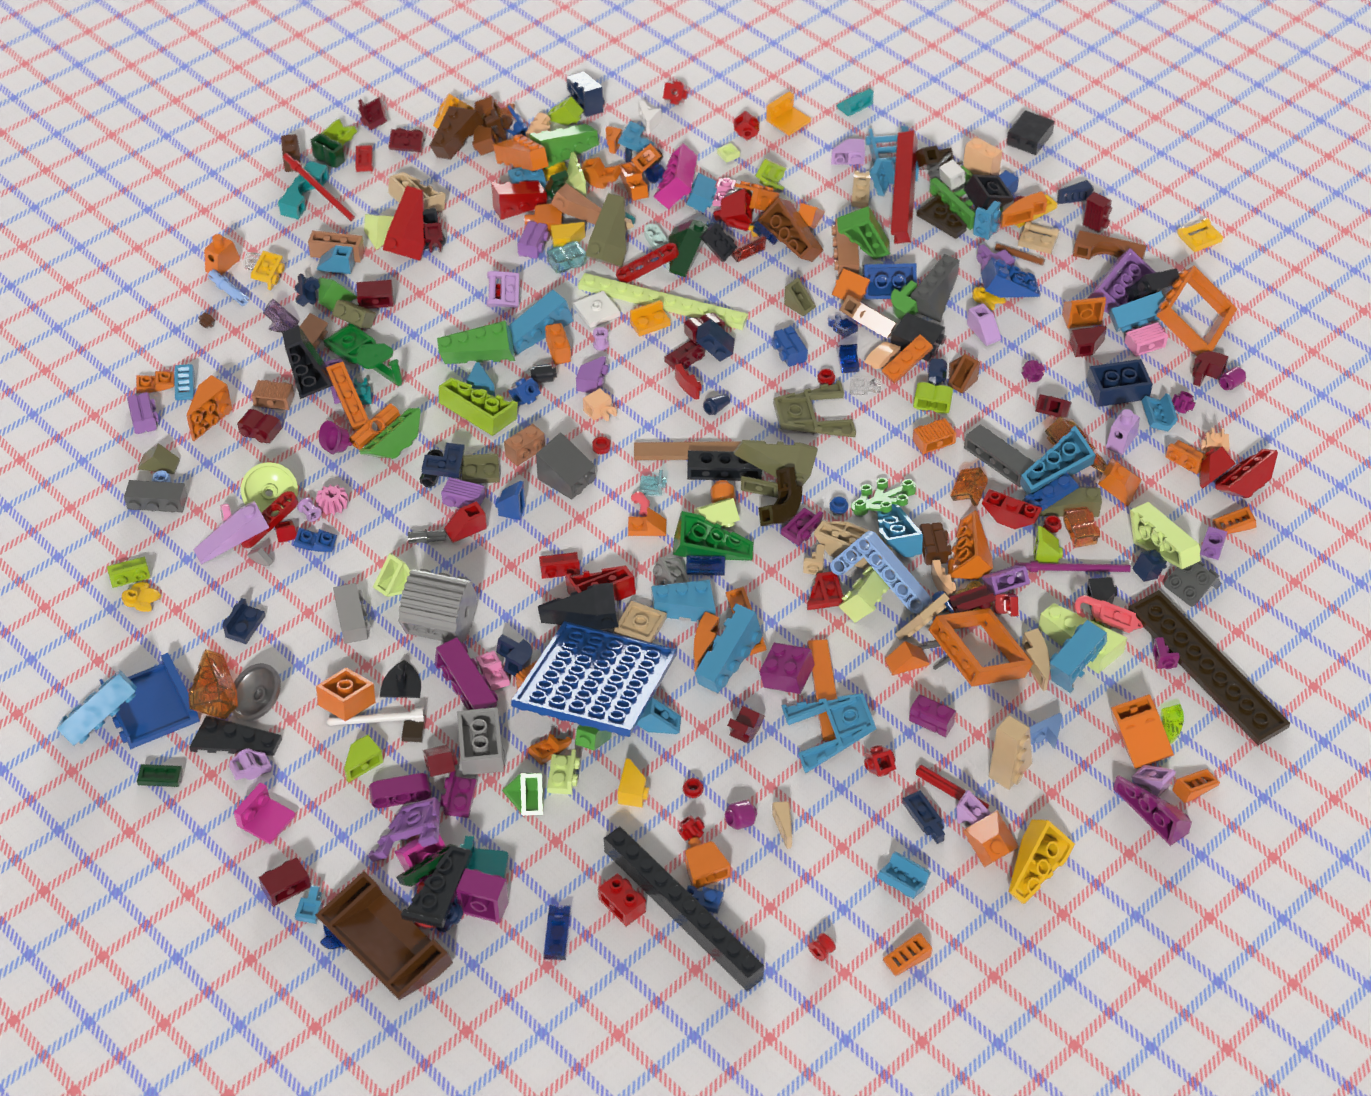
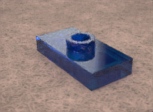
M687 556L686 573L687 575L725 576V557Z

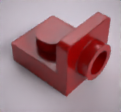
M1014 593L995 595L996 614L1007 613L1011 617L1019 616L1017 595Z

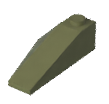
M611 193L607 194L586 250L585 256L589 259L618 267L623 266L627 252L625 197Z
M742 440L735 449L734 455L776 478V470L794 467L796 486H803L811 476L818 449L817 447L794 442V445H784L783 442L766 444L765 441Z
M1079 486L1078 489L1043 510L1039 516L1099 517L1102 505L1101 490L1096 486Z

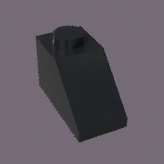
M1112 577L1088 579L1086 593L1087 596L1113 604L1114 597L1117 596V586L1113 585Z

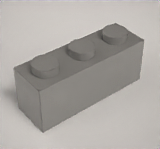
M356 583L333 587L344 644L367 640V631H370L368 619L364 620V616H367L365 604L361 605L360 603L364 601L362 590L357 589Z

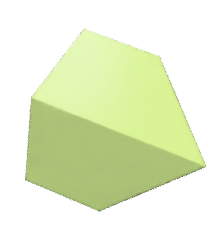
M365 214L364 232L376 250L384 245L386 234L394 216Z
M389 553L373 588L386 597L402 594L404 584L410 575V570L406 563L392 553Z

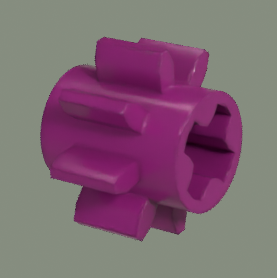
M1037 360L1027 361L1022 367L1024 370L1022 375L1029 382H1038L1044 376L1042 371L1045 369L1042 363L1039 364Z
M1181 391L1178 395L1175 394L1172 399L1174 409L1183 414H1186L1189 410L1193 411L1196 404L1193 399L1194 396L1185 391Z

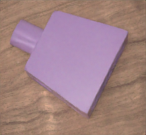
M1129 409L1123 410L1112 424L1106 449L1123 455L1138 434L1140 417L1133 414Z

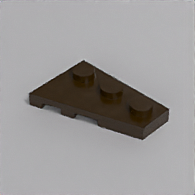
M939 195L917 210L919 218L955 239L967 231V225L957 214L951 212L950 206L947 203L944 204Z

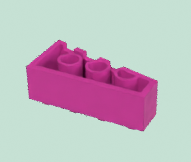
M684 143L671 154L666 166L667 169L662 176L664 179L658 185L660 190L654 195V198L667 209L671 208L684 195L687 196L692 191L691 187L694 181L697 155Z

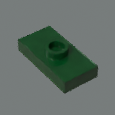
M141 764L137 784L142 786L179 787L183 772L182 766Z

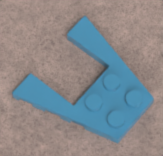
M863 693L839 696L835 700L819 699V702L806 703L805 701L798 702L794 706L781 705L788 725L827 712L836 739L798 753L805 773L877 729Z

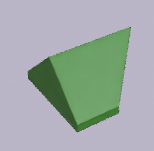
M321 277L318 279L320 282V287L318 288L319 303L331 312L334 310L337 300L351 302L357 298L356 295L332 279Z
M520 773L502 790L522 815H543L542 773Z

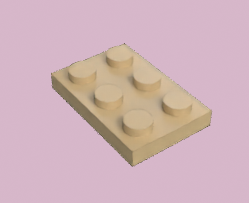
M945 593L942 594L895 635L899 640L905 636L911 637L945 609L944 603L950 598Z

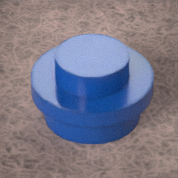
M835 497L830 502V510L835 514H843L848 510V502L843 497Z

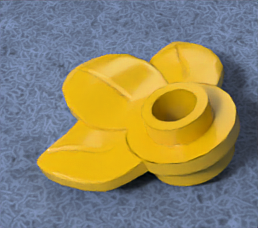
M984 286L976 287L972 292L973 299L978 303H984L990 310L995 309V304L1006 303L1005 298H999L986 292Z
M139 582L132 585L131 589L125 590L121 596L125 606L135 607L136 610L142 612H150L152 610L150 603L161 598V594L156 589L149 588V583Z

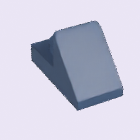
M1058 713L1030 726L1031 745L1040 743L1046 738L1055 749L1063 715Z

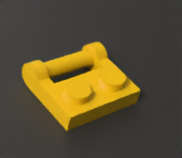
M1208 218L1202 219L1197 224L1186 228L1181 227L1177 230L1178 236L1193 252L1223 241V236L1211 225ZM1202 228L1204 229L1203 231H1200V232L1195 233V234H1193V235H1189V233L1195 232V231L1200 230V229H1202Z

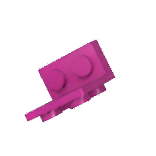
M261 782L234 811L238 827L268 844H272L296 816L294 811L271 799L267 786Z

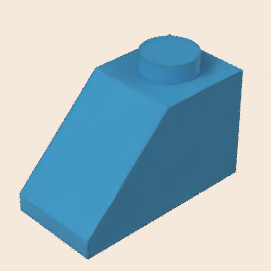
M652 697L637 725L651 733L678 734L680 733L681 716Z

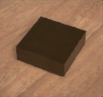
M404 721L402 741L422 742L425 723Z

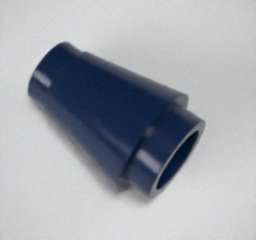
M727 394L707 398L703 403L704 411L708 415H716L730 403V398Z

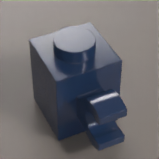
M1156 549L1141 552L1132 569L1143 582L1158 579L1162 570L1167 568V561Z

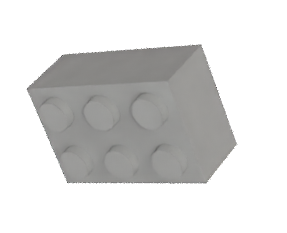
M498 707L457 711L462 775L504 772Z

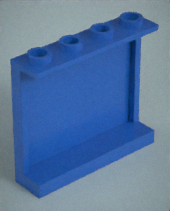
M169 653L161 655L162 664L128 677L137 687L136 696L129 703L124 701L119 706L121 709L112 717L116 729H121L119 735L122 742H127L130 749L200 721L197 709ZM103 679L99 680L102 685L104 683Z

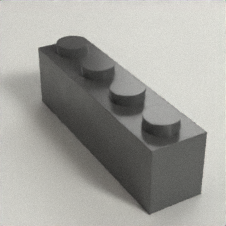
M981 424L965 435L964 448L1019 488L1021 487V475L1035 463L1032 459L1023 455Z

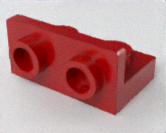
M577 552L539 556L542 579L562 577L570 573L571 576L580 574V562Z

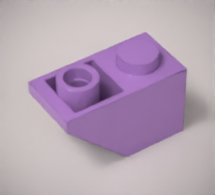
M602 356L580 366L576 376V391L593 393L603 387L604 375H607L609 365L606 364V357Z

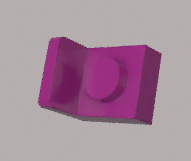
M1163 637L1155 638L1152 652L1157 669L1176 668L1180 658L1179 653H1169V647L1165 645Z

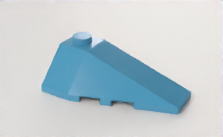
M892 504V511L888 513L877 511L879 534L890 547L903 557H914L915 555L922 554L923 534L899 505Z

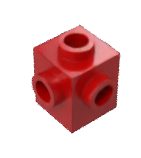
M665 82L663 99L670 101V104L679 105V103H684V100L687 99L688 90H686V86L682 85L683 82Z
M745 110L734 119V131L748 141L758 134L759 121Z
M877 745L864 753L866 758L864 759V765L870 773L880 777L896 770L895 756L891 749Z

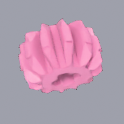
M331 484L329 487L323 486L322 490L318 491L316 504L326 515L329 513L335 515L336 512L342 513V509H347L348 495L345 489L340 488L338 484L334 487Z

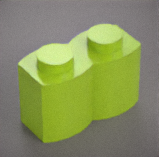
M926 382L917 383L913 407L919 410H932L937 413L947 414L950 411L953 388L944 385L935 386Z

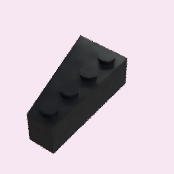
M298 325L282 332L286 353L300 399L333 386L326 371L327 365Z

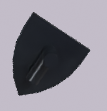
M403 660L395 665L383 679L380 697L420 698L421 681L413 666L406 660Z

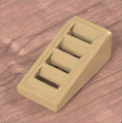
M788 801L773 802V818L786 848L790 849L792 847L790 804Z

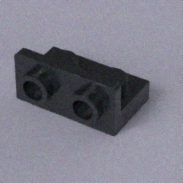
M708 223V229L699 238L721 262H725L737 248L734 244L735 241L731 236L723 232L724 229L720 224Z

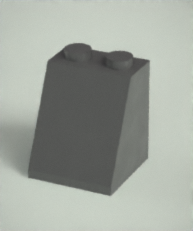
M559 433L536 453L538 480L571 500L581 494L583 489L593 483L596 478L595 465L562 433Z

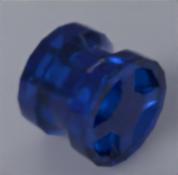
M655 163L652 168L649 167L645 170V175L654 184L659 179H663L662 176L665 169L660 163Z

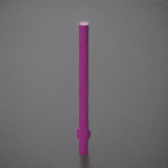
M1038 561L1014 563V565L1025 566L1030 572L1131 571V565L1038 563Z

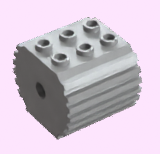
M413 569V571H410L402 591L398 622L406 634L444 642L458 637L462 643L464 640L466 641L469 630L472 627L474 613L476 612L477 593L468 578L461 576L453 578L446 573L434 574L427 569H420V571Z

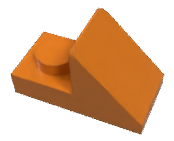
M647 507V517H628V536H666V519Z

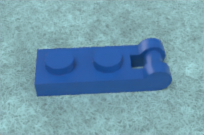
M1065 473L1034 494L1026 495L1024 502L1040 507L1043 511L1078 489L1079 486L1068 473Z

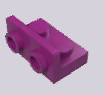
M456 771L450 772V776L445 779L446 792L441 795L440 806L444 809V815L469 818L477 787V779L456 777Z

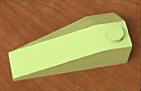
M571 152L566 183L586 197L585 177L575 152Z

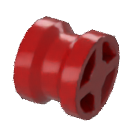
M821 933L817 936L816 941H812L808 945V948L816 959L824 961L827 958V954L832 953L836 946L827 934Z

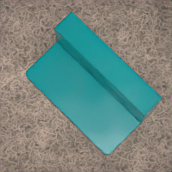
M869 88L838 103L837 108L849 117L873 104L874 91Z

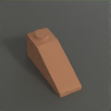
M567 183L556 192L551 202L553 206L564 214L592 224H596L601 212L600 207Z

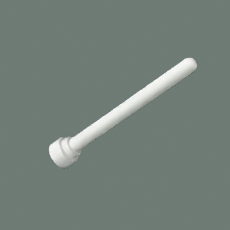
M415 707L411 712L354 716L346 722L339 717H331L327 719V724L333 726L403 720L425 723L424 707Z

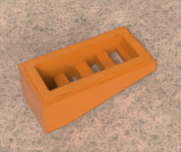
M1249 506L1213 519L1216 528L1227 531V534L1257 527L1256 519ZM1220 523H1224L1226 528L1223 529Z
M1206 768L1177 779L1172 790L1183 803H1187L1217 787L1220 782Z
M918 933L886 955L883 961L894 976H897L931 957L932 947L924 936ZM909 950H912L915 955L913 956ZM902 954L908 959L907 961L901 956ZM896 958L901 965L898 967L893 959Z

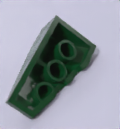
M693 219L674 227L668 240L669 243L676 244L679 255L669 262L670 273L684 278L687 276L704 244L699 237L708 229V224Z

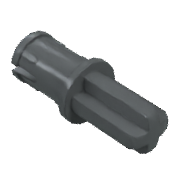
M425 529V531L408 532L409 544H428V542L446 540L445 530L427 531Z

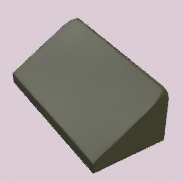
M745 476L741 477V491L771 497L778 496L777 483Z

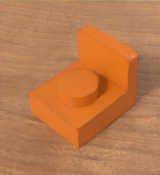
M611 126L606 127L609 153L615 154L620 147L618 141L622 135V129Z

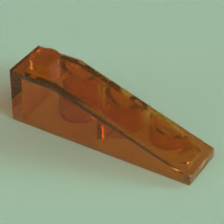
M205 649L198 665L199 669L193 679L194 683L189 690V709L225 720L238 707L237 690L223 654Z

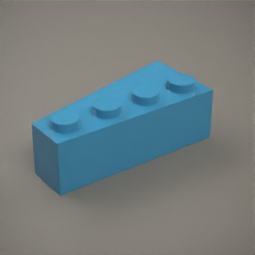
M737 603L733 608L735 613L732 618H727L723 624L726 627L722 635H717L713 641V650L707 651L695 672L698 684L716 693H719L727 685L730 677L738 671L740 664L750 655L751 650L761 641L763 636L756 612Z

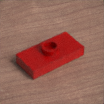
M372 145L356 146V172L373 171Z

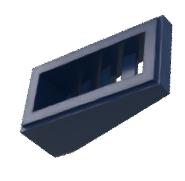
M1088 180L1059 189L1057 203L1065 204L1086 201L1093 193L1094 187Z

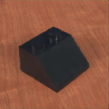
M973 174L964 188L975 209L980 207L987 210L994 201L1000 202L1001 208L1014 200V197L999 176Z

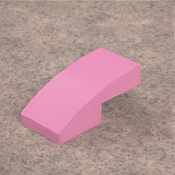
M495 651L476 657L478 666L486 677L491 691L510 685L509 678L503 670L501 661Z

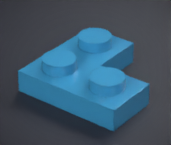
M632 121L629 122L618 141V144L638 153L650 143L654 146V142L641 137L645 127Z

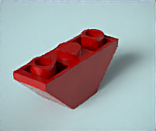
M991 489L988 490L982 501V505L997 523L1012 529L1035 524L1042 511L1040 507Z

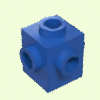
M523 377L515 382L516 386L508 390L512 399L518 402V406L533 403L537 400L536 396L541 394L539 386L533 378L525 379Z

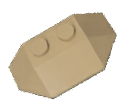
M822 521L814 531V536L821 545H825V551L828 555L836 558L869 530L849 522ZM877 534L882 539V541L888 546V548L892 551V548L883 540V538L879 534ZM863 557L854 566L866 569L871 565Z

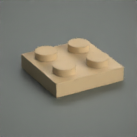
M631 601L619 620V627L614 628V632L618 635L652 643L667 619V613Z

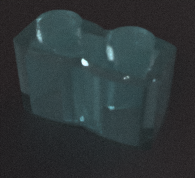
M577 241L569 242L563 247L558 246L547 251V261L556 273H563L571 268H579L585 265L587 257L585 256L586 252Z

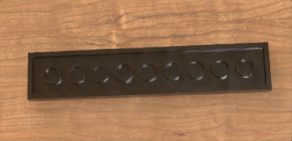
M1160 590L1128 607L1129 611L1136 613V617L1154 639L1163 637L1165 645L1169 647V653H1179L1178 664L1257 745L1289 728L1290 722Z

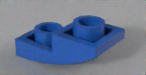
M299 527L293 546L311 551L332 552L337 535L320 529L318 533Z

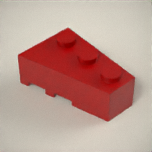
M626 565L601 569L602 572L597 573L584 571L583 575L571 576V573L565 574L567 592L570 596L575 591L580 593L587 590L588 586L604 583H613L616 601L636 594L634 576Z

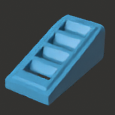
M192 364L175 365V401L190 400L194 397L195 373Z

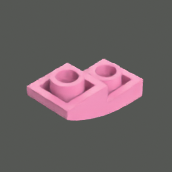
M729 178L719 179L712 206L721 207L722 198L730 190H735V180Z

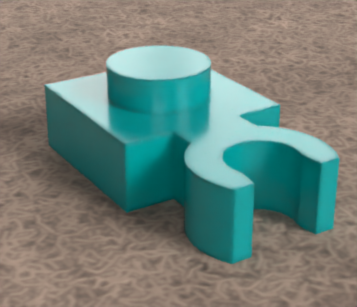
M364 378L363 383H358L357 379H354V387L362 405L372 404L371 389L368 386L367 378Z

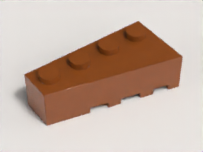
M778 198L757 220L759 224L774 234L780 242H783L800 259L813 262L824 251L789 200Z

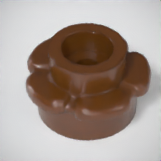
M204 312L198 316L201 326L204 328L213 327L212 324L215 322V319L211 315Z

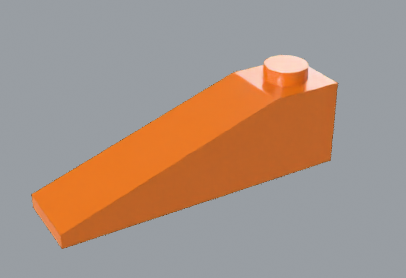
M974 510L960 521L956 534L958 541L952 548L954 553L953 559L951 558L948 561V574H951V578L979 579L993 570L992 555L978 512Z

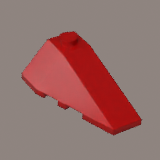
M406 186L386 234L382 250L421 261L425 247L423 190Z

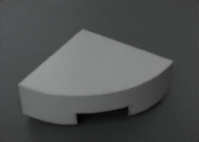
M263 548L251 550L247 554L249 558L260 565L270 566L273 563V559Z

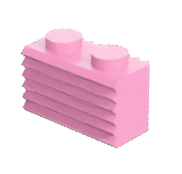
M1158 322L1146 324L1141 328L1130 329L1126 332L1124 343L1137 357L1156 349L1165 348L1168 334H1166V331L1162 329Z

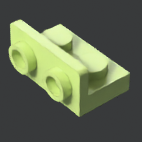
M572 749L571 755L552 754L547 793L572 795L573 786L577 787L578 774H575V771L580 768V757H577L576 749Z

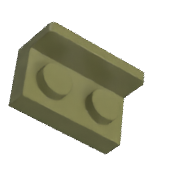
M497 453L463 455L461 465L463 481L475 484L500 482Z

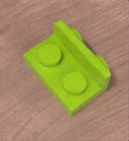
M764 159L755 175L760 179L759 183L766 187L774 188V190H777V188L784 190L785 188L779 184V181L783 178L786 168L768 159Z
M145 556L107 566L112 588L151 578Z

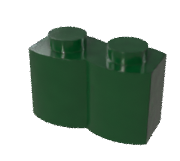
M317 134L310 140L312 154L317 160L325 161L327 165L338 168L345 162L343 146L339 142L330 140L329 137L323 134Z

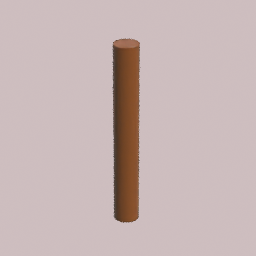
M998 243L995 246L997 251L1006 250L1012 256L1042 266L1044 265L1045 259Z

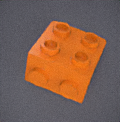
M744 181L734 185L735 187L752 190L753 194L749 208L766 211L779 198L780 194L773 192L774 188L766 186L763 188L761 185Z

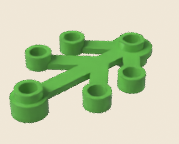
M886 478L877 479V489L874 497L868 499V496L872 494V486L869 484L862 485L861 496L851 504V510L857 516L866 515L868 510L888 513L892 511V504L899 506L908 504V496L916 493V484L913 480L906 479L900 487L884 493L888 487V480Z

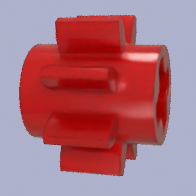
M688 816L679 824L681 829L678 831L684 841L694 837L700 839L704 834L702 829L705 826L699 816L695 819L692 816Z

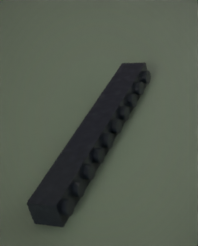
M619 826L604 837V852L747 992L764 979V965L624 829Z

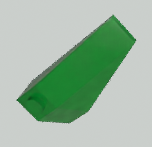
M684 511L680 513L674 535L673 555L695 559L753 560L754 542L735 532L730 533L721 528V525L705 520L706 517L700 514Z

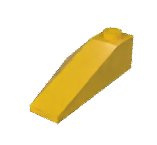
M1032 819L1022 837L1008 892L1019 902L1025 904L1041 888V884L1046 879H1050L1054 875L1053 872L1059 866L1064 865L1075 843L1049 820Z

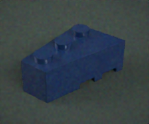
M585 72L566 77L567 90L584 110L582 113L585 117L603 112L605 101L603 89L599 83Z

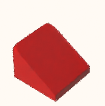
M292 520L278 523L274 527L280 543L296 538L297 534Z

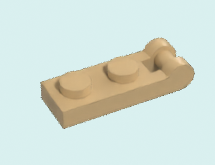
M854 170L851 207L868 206L870 171L862 173Z

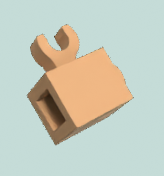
M600 388L583 398V411L594 421L602 416L604 420L609 421V414L617 416L616 408L611 406L612 399L610 395Z
M1211 428L1210 433L1206 432L1205 439L1201 440L1200 446L1204 454L1213 448L1218 450L1220 447H1223L1228 453L1230 448L1229 434H1225L1224 429H1221L1220 433H1215L1214 428Z

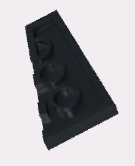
M206 716L189 749L190 752L207 750L208 753L228 751V754H237V752L244 749H252L253 751L274 756L282 741V736Z
M451 845L436 865V870L432 876H428L421 891L414 895L410 906L403 910L401 918L443 928L456 897L458 884L473 855L472 850Z

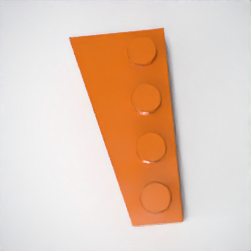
M522 134L513 136V139L493 144L498 164L504 162L507 166L513 164V167H522V169L531 171L549 167L545 147Z

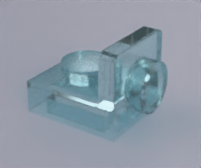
M659 470V477L641 476L640 492L644 495L662 496V490L666 488L667 477H663V470Z

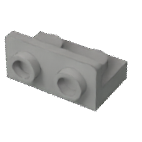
M660 557L653 568V574L658 585L690 582L683 564L678 558Z

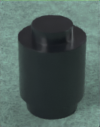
M552 364L536 365L534 368H530L531 378L537 383L554 382L553 378H557L556 367H552Z

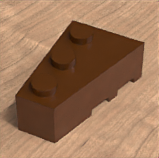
M449 106L429 146L437 158L451 160L463 147V142L468 137H472L473 131L478 125L481 126L484 121L477 110Z

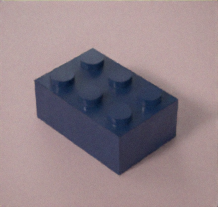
M1142 359L1089 366L1086 381L1097 407L1141 401L1145 396L1150 397L1153 385Z

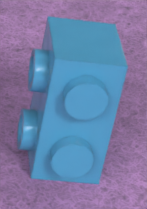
M520 167L508 170L509 182L511 184H518L520 181H539L543 188L546 187L545 175L542 169L531 171Z
M698 173L692 184V191L689 193L686 205L705 212L706 208H710L714 201L713 197L717 191V188H715L717 181Z

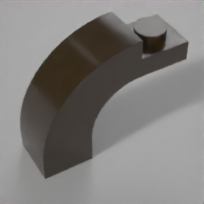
M930 146L917 150L915 155L919 170H931L930 168L941 162L949 153H952V155L943 164L954 160L952 147L938 150L937 146Z
M794 467L776 470L778 497L774 505L758 508L760 526L785 523L797 513L802 500V486H796Z

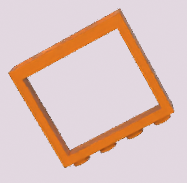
M1193 265L1187 270L1184 268L1179 273V279L1172 284L1173 288L1165 295L1166 300L1159 305L1160 309L1156 316L1197 356L1203 352L1213 351L1237 308ZM1186 283L1219 314L1204 340L1171 308Z
M990 608L938 615L929 628L930 633L971 687L1025 678L1033 665V662ZM981 625L1010 663L982 667L954 629Z

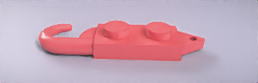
M1085 595L1078 597L1075 601L1076 613L1083 618L1086 615L1082 613L1080 605L1086 603L1092 606V615L1096 621L1127 633L1143 628L1142 623L1136 617V613Z

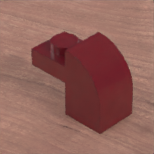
M1213 351L1197 355L1193 366L1192 376L1195 377L1193 385L1200 387L1206 376L1219 380L1226 369L1229 356Z
M1040 394L1035 412L1067 420L1072 402Z
M742 705L736 720L730 718L727 726L732 728L729 736L747 744L750 743L759 731L765 715Z

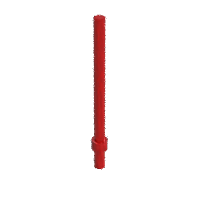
M288 153L283 155V159L290 164V168L304 177L350 221L355 219V216L315 180L298 160H294Z

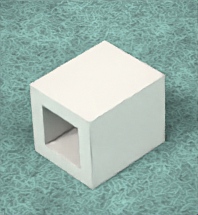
M954 160L939 167L940 179L951 190L965 183L964 170Z

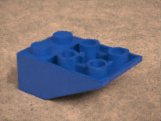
M991 257L981 272L985 291L999 298L1040 297L1041 295L1036 277L1032 273H1025L1017 266H1010L1001 259Z

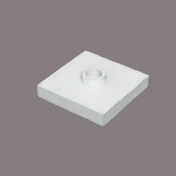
M604 291L573 302V308L589 328L620 316V311Z

